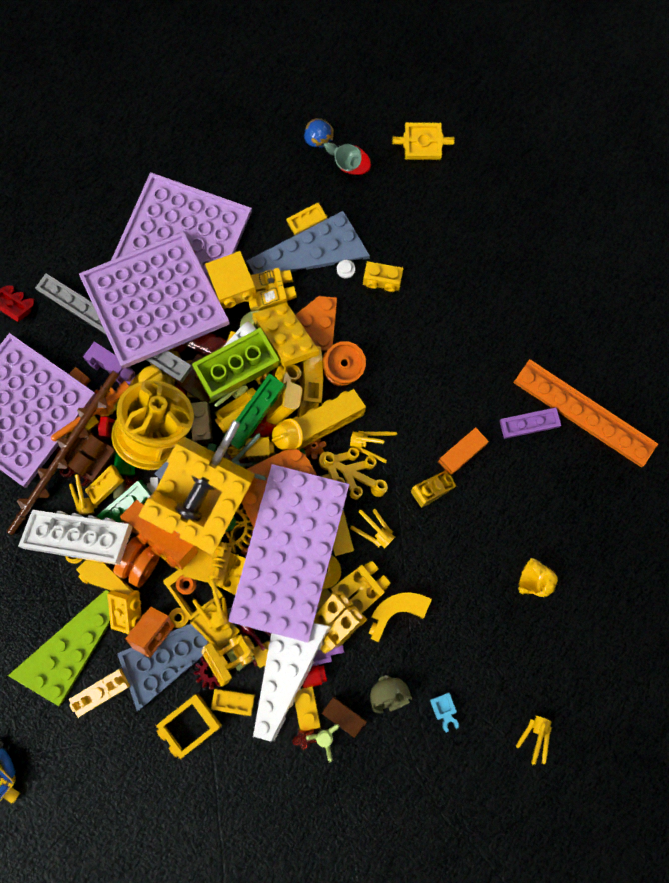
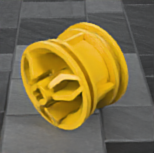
M142 381L127 388L119 398L117 420L112 429V443L117 454L128 464L137 468L158 470L168 460L176 443L183 437H186L192 427L194 412L187 396L173 385L161 381Z

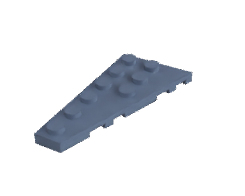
M342 211L247 260V264L253 274L263 273L275 268H279L280 271L290 270V272H296L299 269L306 268L307 270L335 265V263L343 260L352 262L361 258L363 260L369 259L370 255Z
M231 608L227 609L228 618L231 614ZM192 624L171 631L151 658L133 648L117 653L125 677L131 686L129 689L137 711L203 657L201 651L209 642Z

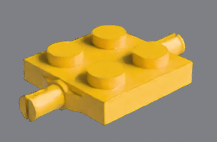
M405 123L404 137L393 136V145L403 144L405 159L441 160L443 145H454V137H443L441 123Z

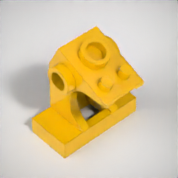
M247 635L233 637L228 641L230 645L219 651L215 650L211 642L203 647L201 653L221 687L229 683L232 678L228 672L229 670L240 664L245 666L253 660L252 656L255 655L253 652L255 646ZM233 650L237 660L228 664L223 655Z

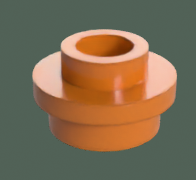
M181 575L176 581V588L181 594H191L196 588V580ZM185 581L190 582V586L188 588L183 587V583Z

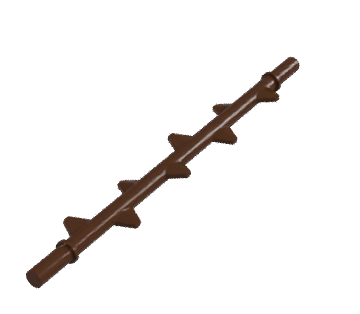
M114 370L111 372L103 386H100L101 389L88 408L77 409L81 418L68 438L57 439L61 449L48 469L39 468L37 470L41 480L29 498H19L17 500L21 510L16 514V518L8 528L7 533L10 535L15 534L38 498L49 497L50 494L45 488L58 468H68L65 456L77 438H88L89 433L85 426L96 409L108 407L105 396L110 392V388L120 375Z

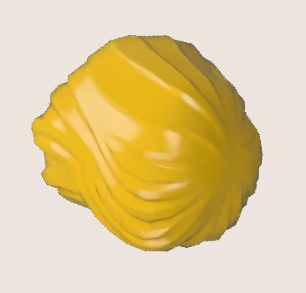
M530 558V561L527 562L521 573L518 590L521 594H534L539 597L549 596L555 591L558 579L555 572L538 560Z

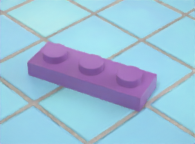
M557 408L500 419L504 439L559 428L561 426Z

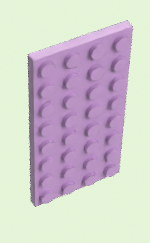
M271 465L228 622L308 643L349 484Z

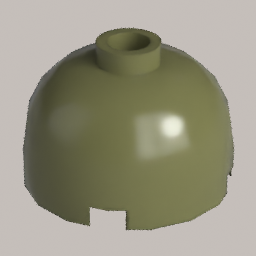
M389 675L380 677L378 679L379 682L373 686L370 694L371 705L375 713H384V708H389L390 711L407 705L409 703L408 699L412 700L408 686L401 679L390 678Z

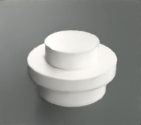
M349 260L339 262L337 265L338 275L342 278L352 277L355 273V265Z

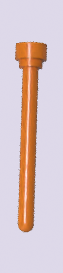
M126 381L119 384L116 392L105 398L108 406L118 400L122 393L130 387ZM97 408L92 417L105 408ZM80 416L51 436V440L56 442L58 438H62L74 430L81 419Z

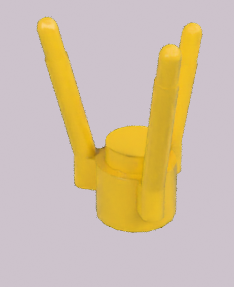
M353 431L350 446L357 448L359 452L386 463V459L362 447H366L367 442L382 444L385 442L381 439L368 438V436L397 435V432Z
M76 474L75 479L79 500L73 484H69L76 505V511L79 515L93 514L94 509L98 508V505H94L90 498L83 497L79 475Z
M376 509L373 512L383 526L382 529L363 510H359L364 519L378 532L375 535L377 539L354 526H351L350 529L370 540L377 547L382 545L385 548L395 538L392 534L393 531L387 526Z
M211 579L210 582L217 611L211 615V620L195 599L193 603L207 622L208 628H213L215 632H222L230 627L226 599L222 598L221 608L215 581Z
M539 716L535 717V721L530 719L527 729L516 745L517 748H520L532 728H534L533 733L539 736L532 759L533 765L536 764L543 736L545 738L542 763L546 764L549 736L552 729L550 727L551 721Z

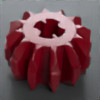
M201 657L203 665L201 663L195 664L196 667L200 668V671H194V675L200 674L201 676L196 679V682L204 680L203 688H206L209 683L210 689H214V682L220 687L221 685L213 674L214 677H211L210 674H207V670L210 669L206 659Z

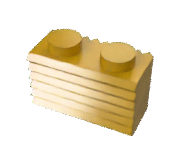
M259 437L246 452L249 462L258 463L276 455L274 442H270L269 437ZM249 438L245 444L247 445L253 438Z

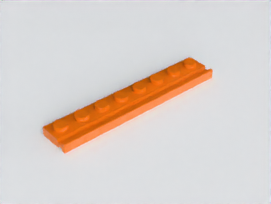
M530 359L513 382L549 407L557 408L558 413L641 468L646 464L658 443Z

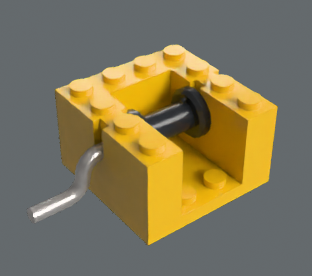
M233 420L216 452L186 437L177 442L167 460L169 465L156 490L148 497L139 517L171 534L173 531L180 533L179 538L213 555L255 475L251 471L223 457L241 423Z

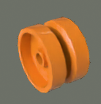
M349 341L338 342L332 345L322 358L323 375L331 384L336 386H347L355 382L363 374L366 367V358L363 351L356 344ZM343 361L346 363L345 366L341 365Z
M135 536L126 545L120 565L115 564L113 573L122 579L129 576V583L139 588L147 581L155 569L160 556L151 550V546L146 547V544H142Z

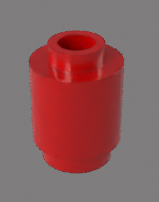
M314 665L311 667L303 683L304 689L322 685V682L327 681L324 665Z

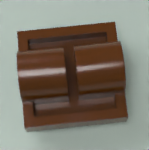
M86 428L89 433L88 438L78 437L65 456V460L72 470L94 482L114 456L116 450Z

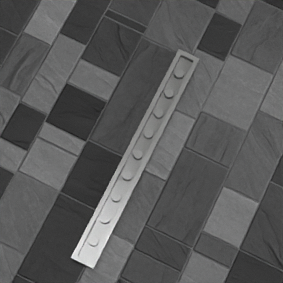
M48 274L43 276L35 287L36 290L106 334L92 302ZM168 350L146 359L181 383H183L193 369L190 364Z

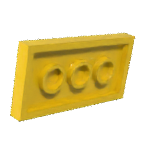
M287 303L252 313L254 322L258 328L261 327L283 367L319 356V349Z

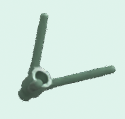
M258 433L239 452V454L232 459V462L243 468L251 467L258 464V462L240 464L239 459L247 452V450L258 440V438L261 435ZM254 473V478L267 479L265 476Z

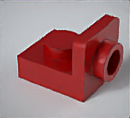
M100 417L98 436L102 440H112V429L116 420L109 417Z

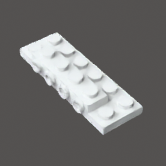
M32 510L19 547L120 565L132 526L109 518L100 520L90 515L88 518H85L76 513H72L71 516L62 511L51 513Z

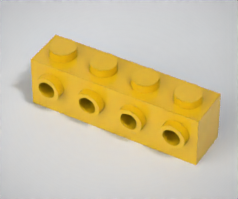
M354 389L349 392H342L336 399L325 401L322 406L308 410L301 417L293 418L299 423L303 432V442L298 448L299 450L364 415L366 406Z

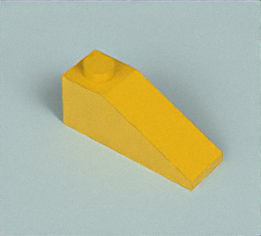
M86 559L76 569L80 573L78 577L85 584L89 582L90 584L127 595L134 591L121 577L113 573L114 570L107 563Z

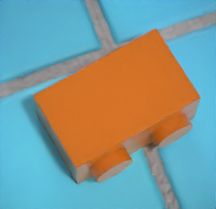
M150 607L142 615L136 626L130 630L125 639L133 649L151 658L175 626L168 615Z

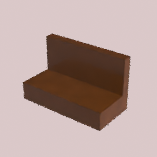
M334 696L322 712L324 716L336 725H339L340 728L354 738L362 726H365L367 723L364 718Z

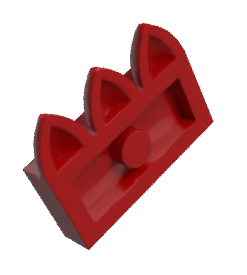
M13 286L2 287L0 289V311L17 322L31 313L34 299L22 301L23 292L12 294Z

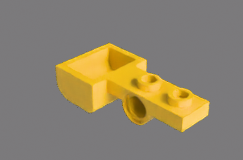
M280 362V366L276 370L275 377L285 384L286 388L267 413L266 422L277 425L300 406L302 387L294 382L300 378L301 371L295 364L283 367Z

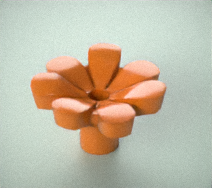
M320 438L305 446L306 457L311 455V458L316 460L318 454L321 455L325 452L322 448L327 446L326 442H320Z

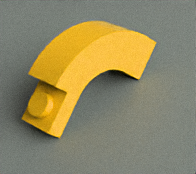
M400 593L387 598L375 609L371 616L378 620L377 624L373 622L369 634L372 635L371 639L379 642L387 621L395 613L408 612L424 618L432 599L416 593Z

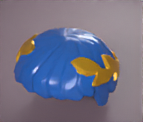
M313 119L306 126L304 132L305 140L313 147L318 146L322 148L324 143L332 141L333 128L325 120Z

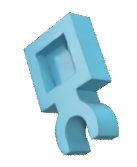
M445 693L430 699L437 720L441 718L444 720L442 723L443 729L449 732L447 728L449 722H453L455 728H459L457 720L452 718L451 715L457 712L450 694Z

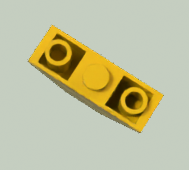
M443 471L415 485L411 493L422 508L455 488L456 484L448 472Z

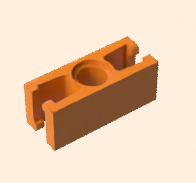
M475 427L446 452L438 462L451 476L485 447L489 441Z

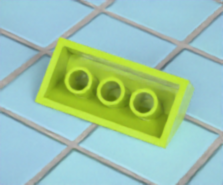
M260 327L192 363V366L209 398L214 402L279 367L280 360Z

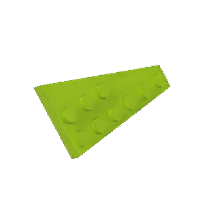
M105 590L8 676L57 706H61L110 624L107 596L110 591Z

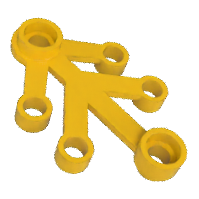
M354 447L350 448L348 452L337 455L331 452H323L320 455V467L329 472L332 480L343 483L346 480V483L349 484L351 498L359 499L363 494L362 488L356 485L354 479L370 486L372 494L377 497H381L386 493L388 486L384 480H374L358 472L363 469H373L377 463L374 457L368 456L365 461L349 465L340 463L345 460L354 461L358 458L359 450ZM337 470L343 473L345 480L338 476Z

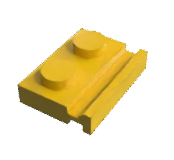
M213 602L204 609L210 620L212 618L211 615L217 611V607ZM201 614L191 621L194 628L209 643L211 642L217 651L229 643L228 641L240 632L232 622H230L228 629L222 632H215L213 628H208L207 622Z

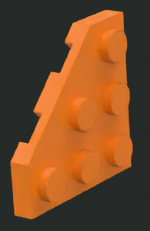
M318 296L295 314L315 345L320 346L321 352L325 353L333 345L337 298Z

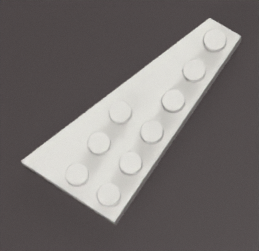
M313 623L308 643L271 633L254 737L268 741L276 739L285 721V715L289 707H292L295 701L294 697L297 691L301 689L314 663L313 659L317 651L321 649L322 641L332 626Z

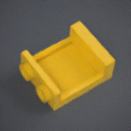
M240 251L205 264L223 309L232 308L236 304L244 301L247 302L257 297L254 283Z

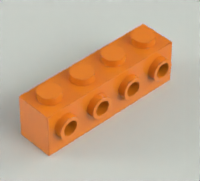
M136 500L120 516L122 522L132 526L131 533H135L137 539L142 544L148 543L155 554L158 556L162 554L166 557L165 560L172 567L177 566L183 570L198 553L196 546L179 538L180 533L173 531L171 534L139 517L144 505Z

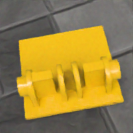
M219 543L213 555L196 547L198 553L186 565L183 577L211 583L210 580L214 579L215 585L223 586L232 547L227 546L225 543Z

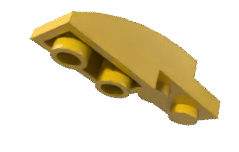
M317 346L319 356L300 362L301 376L298 382H300L302 387V397L297 411L298 417L305 415L312 408H318L319 403H322L323 361L320 346Z

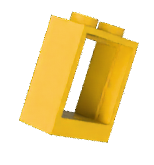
M253 388L249 389L214 412L217 416L215 421L223 433L228 431L233 420L237 419L256 393V390Z
M185 566L183 570H177L163 582L190 620H194L200 612L198 610L193 612L175 587L177 579L184 575ZM216 586L220 604H222V598H225V596ZM213 598L204 604L202 609L204 610L211 602L216 605L215 599Z
M197 693L156 726L158 728L157 733L161 739H166L170 744L169 750L171 753L181 759L222 725L200 694ZM193 704L210 729L183 750L166 727V724Z

